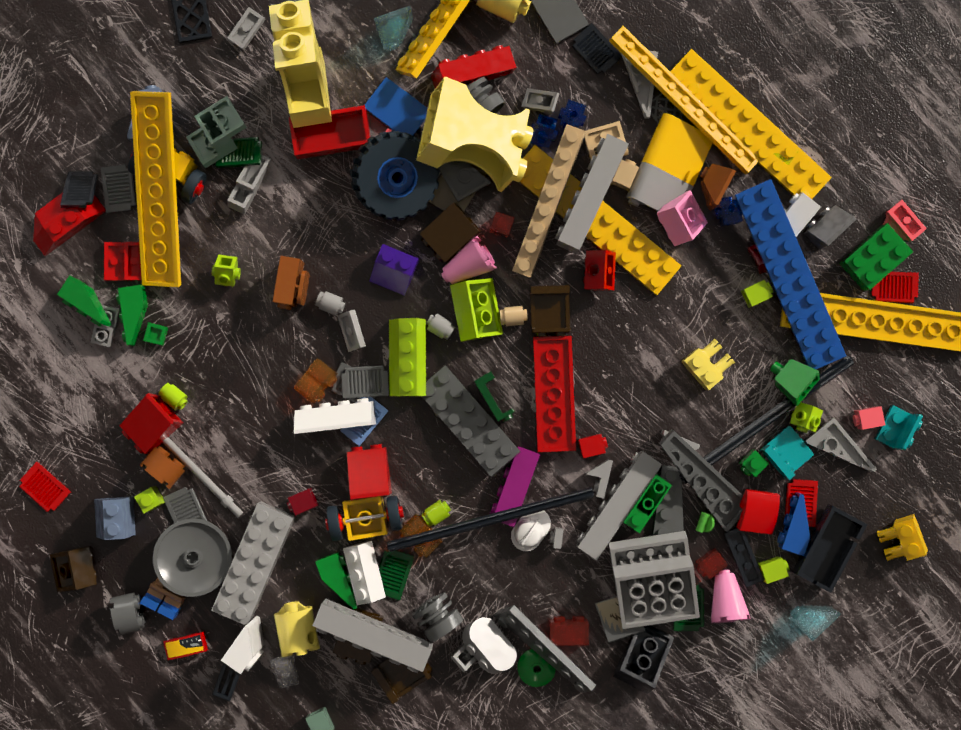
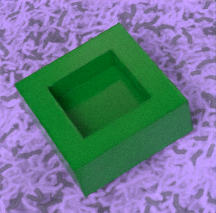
M148 322L143 341L164 346L168 327Z

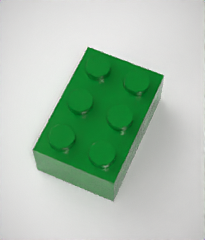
M886 223L879 227L839 264L865 292L871 290L912 254L913 251L895 230Z

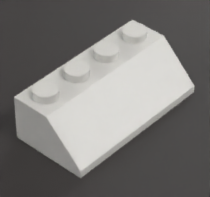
M368 398L357 399V403L350 404L349 400L339 401L337 406H331L330 403L319 404V408H312L311 405L300 406V410H295L294 434L376 424L374 401L369 402Z
M256 616L243 628L221 659L222 662L239 674L244 670L249 671L264 652L262 650L264 638L260 617Z

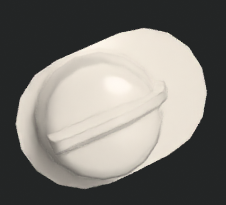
M545 511L521 517L511 532V540L515 547L522 551L534 550L550 529L551 520L549 515Z

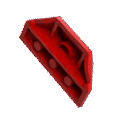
M61 193L35 212L33 241L44 256L51 253L106 212V209L95 195L92 205H87L86 208H61L60 204L63 195Z

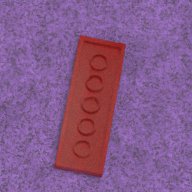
M572 336L533 337L537 452L576 451Z

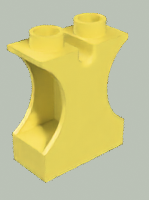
M309 0L286 1L269 6L271 30L274 37L276 71L279 70L293 127L297 128L332 122L325 62L321 47L318 46Z
M444 77L430 96L416 161L435 168H439L451 161L472 163L483 169L494 181L497 190L502 192L512 181L520 182L525 174L527 160L521 158L522 149L525 150L528 147L533 136V128L527 126L530 110L525 109L521 113L511 116L492 113L475 101L465 84Z

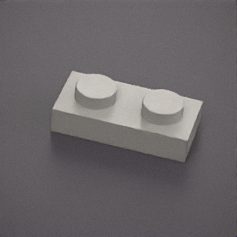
M248 7L227 39L242 50H245L265 21V18Z
M355 310L338 315L348 352L365 347L364 337Z

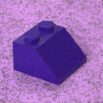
M382 244L369 281L405 296L419 259Z

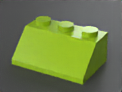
M493 278L468 280L450 285L461 342L503 334Z

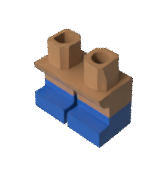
M157 578L156 581L150 584L140 604L154 611L158 610V613L173 620L177 617L186 597L171 592Z

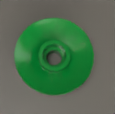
M532 649L527 650L521 655L517 666L518 674L522 681L532 687H541L548 684L553 679L556 671L555 668ZM540 666L541 669L539 672H535L533 668Z

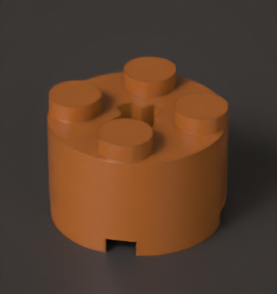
M160 446L158 448L154 447L141 462L140 466L143 468L147 466L146 472L160 483L165 484L167 482L168 485L166 487L171 489L185 472L183 470L185 465L175 458L172 461L168 457L170 453Z

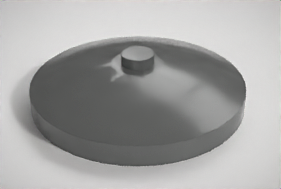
M185 519L172 524L160 535L153 551V566L160 582L171 592L185 597H198L215 590L225 580L232 562L231 547L225 534L214 524L201 519Z

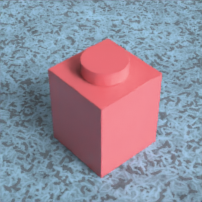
M882 406L854 411L853 423L857 426V429L863 430L885 425Z

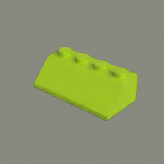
M398 318L389 320V396H426V319Z

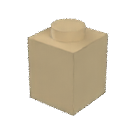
M629 159L621 160L611 184L629 191L639 167L635 166L636 163Z

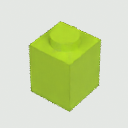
M765 280L741 290L748 308L773 297L771 294L773 289L770 283H766Z
M157 486L150 487L134 497L144 514L165 503Z
M779 556L757 563L764 578L763 582L766 584L789 577L787 572L790 570L786 560Z

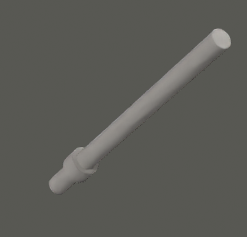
M169 437L163 441L213 492L225 508H228L237 518L243 514V511L233 502L234 500L229 495L227 496Z

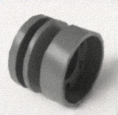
M485 77L469 84L467 88L470 94L486 110L497 114L506 102L497 92L490 96L488 95L493 86L491 84L486 85L488 81Z
M445 592L432 596L412 614L414 620L423 616L417 623L419 626L428 623L429 626L423 633L430 643L445 636L464 620L457 609L447 611V608L452 604L451 600L442 604V601L448 597Z

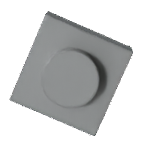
M555 527L554 532L551 531L550 543H553V548L561 549L563 528Z

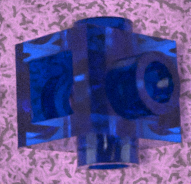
M568 99L566 107L561 108L558 116L561 119L560 125L563 126V129H565L566 124L576 128L584 126L587 117L583 115L586 105Z
M539 114L537 123H532L531 126L533 128L531 143L549 148L551 141L555 142L558 131L555 130L558 119Z
M733 196L722 198L715 208V215L720 220V226L740 224L743 219L736 199H733Z

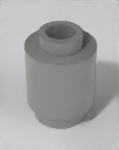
M326 291L325 293H319L315 306H318L320 310L337 316L338 313L343 312L345 303L342 297Z
M439 314L431 315L426 322V325H428L427 330L441 339L445 338L448 340L455 329L452 322Z

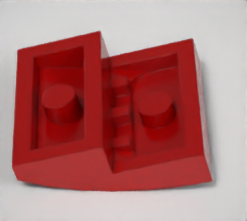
M104 242V281H142L139 242Z
M746 489L740 503L743 511L736 527L740 531L773 534L779 512L780 495L778 493Z

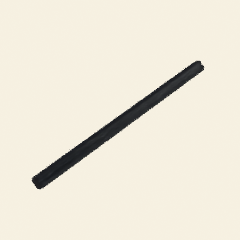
M846 356L819 375L820 380L803 400L853 366L852 358ZM786 398L703 458L712 466L796 405ZM680 474L679 477L681 481L687 484L688 482L685 480L682 474Z
M585 488L388 541L387 548L389 552L590 499L594 497L592 488Z

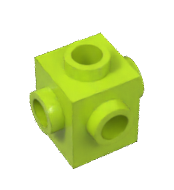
M218 255L215 265L212 266V276L215 277V284L234 287L236 279H240L241 269L238 268L237 257Z
M801 402L793 411L790 423L797 426L796 430L804 433H807L808 430L816 432L821 422L823 410Z

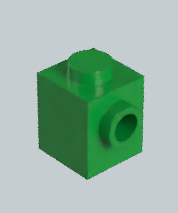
M753 449L738 462L741 466L740 470L748 477L750 475L756 477L769 464Z

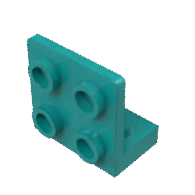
M891 405L884 418L885 425L880 426L874 439L895 450L909 449L913 444L914 438L912 437L915 431H918L922 426L923 421L921 419L923 416L920 414H910Z
M787 426L760 449L782 477L787 480L792 479L795 476L793 472L814 455L791 426Z

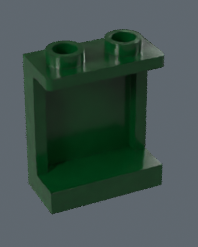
M490 371L474 382L497 421L502 420L504 423L513 417L511 413L515 411L511 408L502 413L485 385L495 379Z

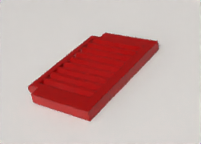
M890 272L872 288L871 296H875V301L914 303V298H918L919 273Z
M36 462L20 479L22 484L19 487L47 513L51 509L55 511L71 493L39 462Z
M793 479L792 483H787L785 515L790 513L791 507L789 503L791 497L795 496L796 492L801 493L805 499L808 526L816 527L818 481Z

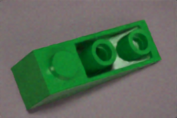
M69 275L57 294L63 298L62 302L71 308L73 306L78 308L76 312L84 317H87V315L92 317L90 321L100 327L102 324L110 327L111 322L93 288Z
M143 285L118 288L119 293L116 294L117 303L121 305V312H119L120 322L124 325L122 338L128 346H135L148 307L146 288Z
M655 474L623 522L640 533L672 485Z
M336 552L316 560L315 563L321 579L353 609L358 608L359 605L356 604L349 573L347 574L344 567L347 566L344 555L340 556V553Z

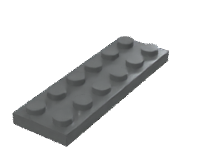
M446 365L426 381V396H422L424 400L491 477L520 453V450Z

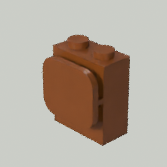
M280 256L273 302L281 309L291 310L292 307L297 308V304L305 305L310 274L303 270L304 262L301 259Z

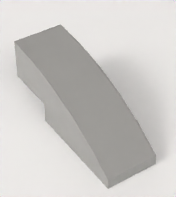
M261 155V165H250L243 168L236 180V186L227 200L229 208L244 215L246 214L271 162L270 158Z

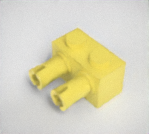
M713 339L703 349H695L681 361L705 390H710L724 378L722 373L735 363L727 353L717 363L713 364L710 362L709 358L722 349L720 344L714 347L719 343L716 339Z

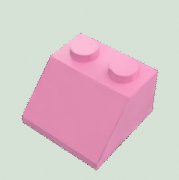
M691 190L665 204L657 212L658 219L674 246L692 241L708 223Z

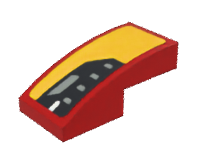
M204 632L163 641L168 660L208 651Z

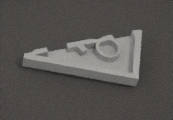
M650 51L657 58L658 52ZM621 53L645 119H649L654 85Z
M834 417L804 440L805 443L865 470L870 472L877 470Z

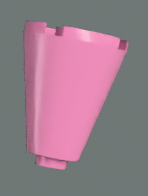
M478 236L473 237L442 268L443 273L441 274L447 283L455 284L497 268L493 265L495 261L487 247L479 244L482 240Z
M730 570L718 571L719 574L715 575L711 623L735 622L739 619L741 621L749 620L750 614L735 574L730 573Z

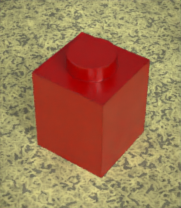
M602 434L578 439L582 458L606 453L605 449L608 448L606 437H602Z

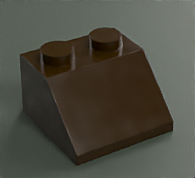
M89 546L50 554L57 592L78 590L97 584L96 572L92 564L93 557Z

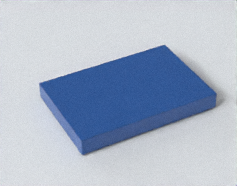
M385 77L365 104L366 110L390 129L413 136L425 122L428 109L387 77Z

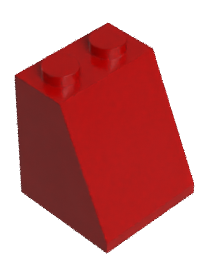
M148 393L119 426L123 429L121 431L127 439L134 441V447L141 454H149L154 447L157 448L167 437L183 424V421L161 400L159 395Z
M382 444L370 445V449L363 450L362 446L352 447L351 451L347 452L350 500L390 495L392 490L387 448H382Z

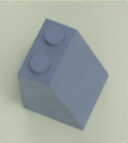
M133 496L94 499L97 538L113 540L125 539L136 535Z

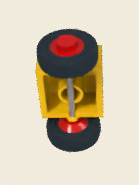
M174 149L176 181L183 185L181 199L192 204L204 189L206 174L197 170L198 166L190 155L183 151L177 153V150ZM133 151L128 164V171L135 175Z
M383 496L344 501L342 504L345 518H342L338 506L327 507L325 523L332 541L343 539V528L345 525L349 541L387 535V520L390 522L392 531L401 530L404 512L403 507L399 505L398 497H387L386 511Z

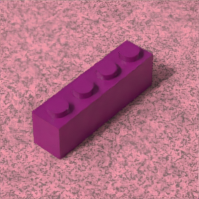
M517 447L520 453L512 459L510 468L506 467L503 478H506L504 486H499L496 495L499 496L497 504L493 503L490 514L522 506L540 456L539 453ZM517 518L501 523L514 527Z

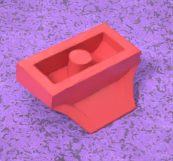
M900 200L886 212V219L883 225L888 223L903 240L910 242L927 229L903 200Z

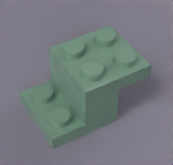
M228 96L194 116L201 128L186 136L204 168L209 167L238 149L231 137L247 127Z

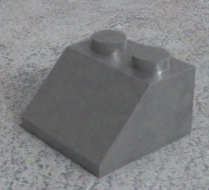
M836 205L831 208L828 206L820 213L821 218L817 221L815 219L806 226L808 230L803 234L820 250L829 246L856 218Z

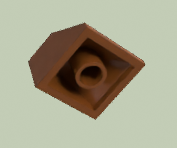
M713 163L709 168H704L700 176L703 178L700 184L709 210L712 211L718 206L736 172L735 170Z

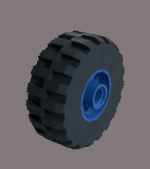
M400 131L381 132L379 135L367 139L368 142L359 147L358 154L352 160L353 167L350 169L351 185L358 200L374 215L381 216L387 220H404L405 217L416 216V212L419 210H425L428 207L426 204L429 200L432 201L435 197L433 193L435 189H438L439 182L437 178L440 176L439 168L416 161L420 139ZM398 172L397 177L392 179V175Z

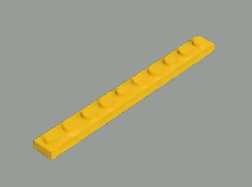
M624 26L616 32L609 42L745 175L749 173L760 159Z

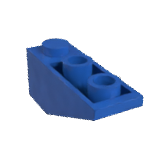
M796 492L795 496L791 497L789 503L791 507L790 513L785 515L783 521L785 527L783 532L779 533L777 543H779L778 546L783 550L804 556L810 540L804 495Z

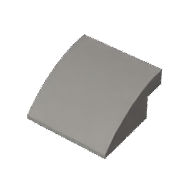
M685 531L609 542L622 629L700 618L694 566L690 557L688 538Z

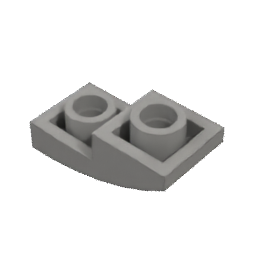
M102 305L111 325L108 327L102 324L100 327L94 324L91 343L111 347L121 309Z

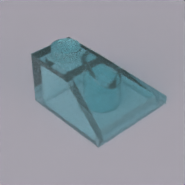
M411 6L374 18L384 50H393L398 48L399 44H402L413 21Z
M802 605L801 607L797 606L794 608L788 619L803 635L814 641L841 613L830 606Z

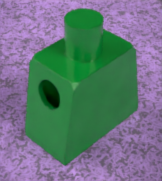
M793 359L789 360L785 366L775 362L770 369L772 373L777 375L774 379L775 386L796 406L801 403L820 380L818 370Z

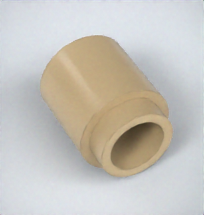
M523 306L504 307L503 310H500L501 325H524V321H528L527 309H523Z

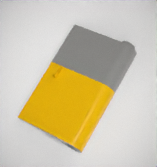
M663 113L627 193L628 203L637 207L639 204L647 205L659 211L673 199L689 190L692 191L712 142L694 126L673 115Z

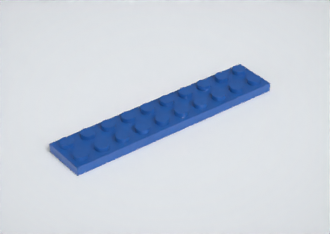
M769 179L735 194V199L807 366L818 369L846 357V353L772 180Z

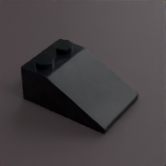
M651 625L644 626V632L631 636L613 677L646 694L656 687L674 637Z

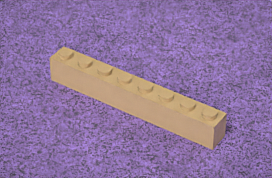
M566 124L512 271L532 277L586 133L584 130Z

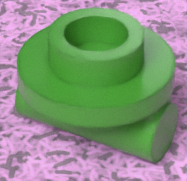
M701 512L696 531L709 533L715 526L714 517L712 514Z

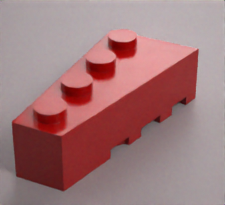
M503 45L492 48L491 51L485 52V50H480L472 56L464 54L457 57L456 60H442L431 74V79L435 89L444 77L466 85L482 77L490 81L511 74L517 67L510 46L503 47Z

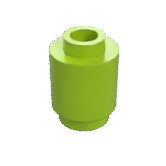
M166 383L158 393L161 396V400L175 411L178 409L182 410L188 403L186 400L188 396L174 384Z
M438 500L426 508L425 512L421 515L428 526L431 527L432 525L436 526L449 517L451 509L446 501L441 502V500Z

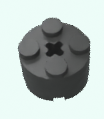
M133 592L110 598V603H114V608L110 609L114 629L119 630L117 636L142 631L144 624H146L145 615L140 613L139 610L142 605L140 604V594L135 595Z

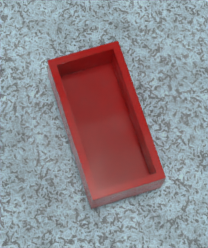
M365 105L332 110V122L297 128L293 127L291 118L288 117L294 155L297 159L358 150L371 137Z

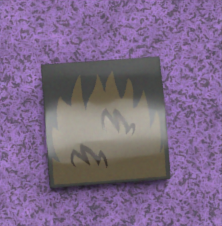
M617 596L595 603L608 643L645 631L644 626L622 629Z

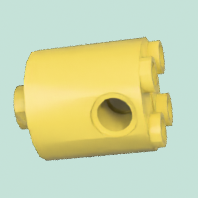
M477 0L476 5L514 23L518 15L522 14L525 16L527 14L531 1Z
M299 601L284 604L280 611L274 614L282 657L291 656L295 652L296 656L305 655L308 653V649L309 651L320 649L316 627L312 626L315 621L312 606H303Z

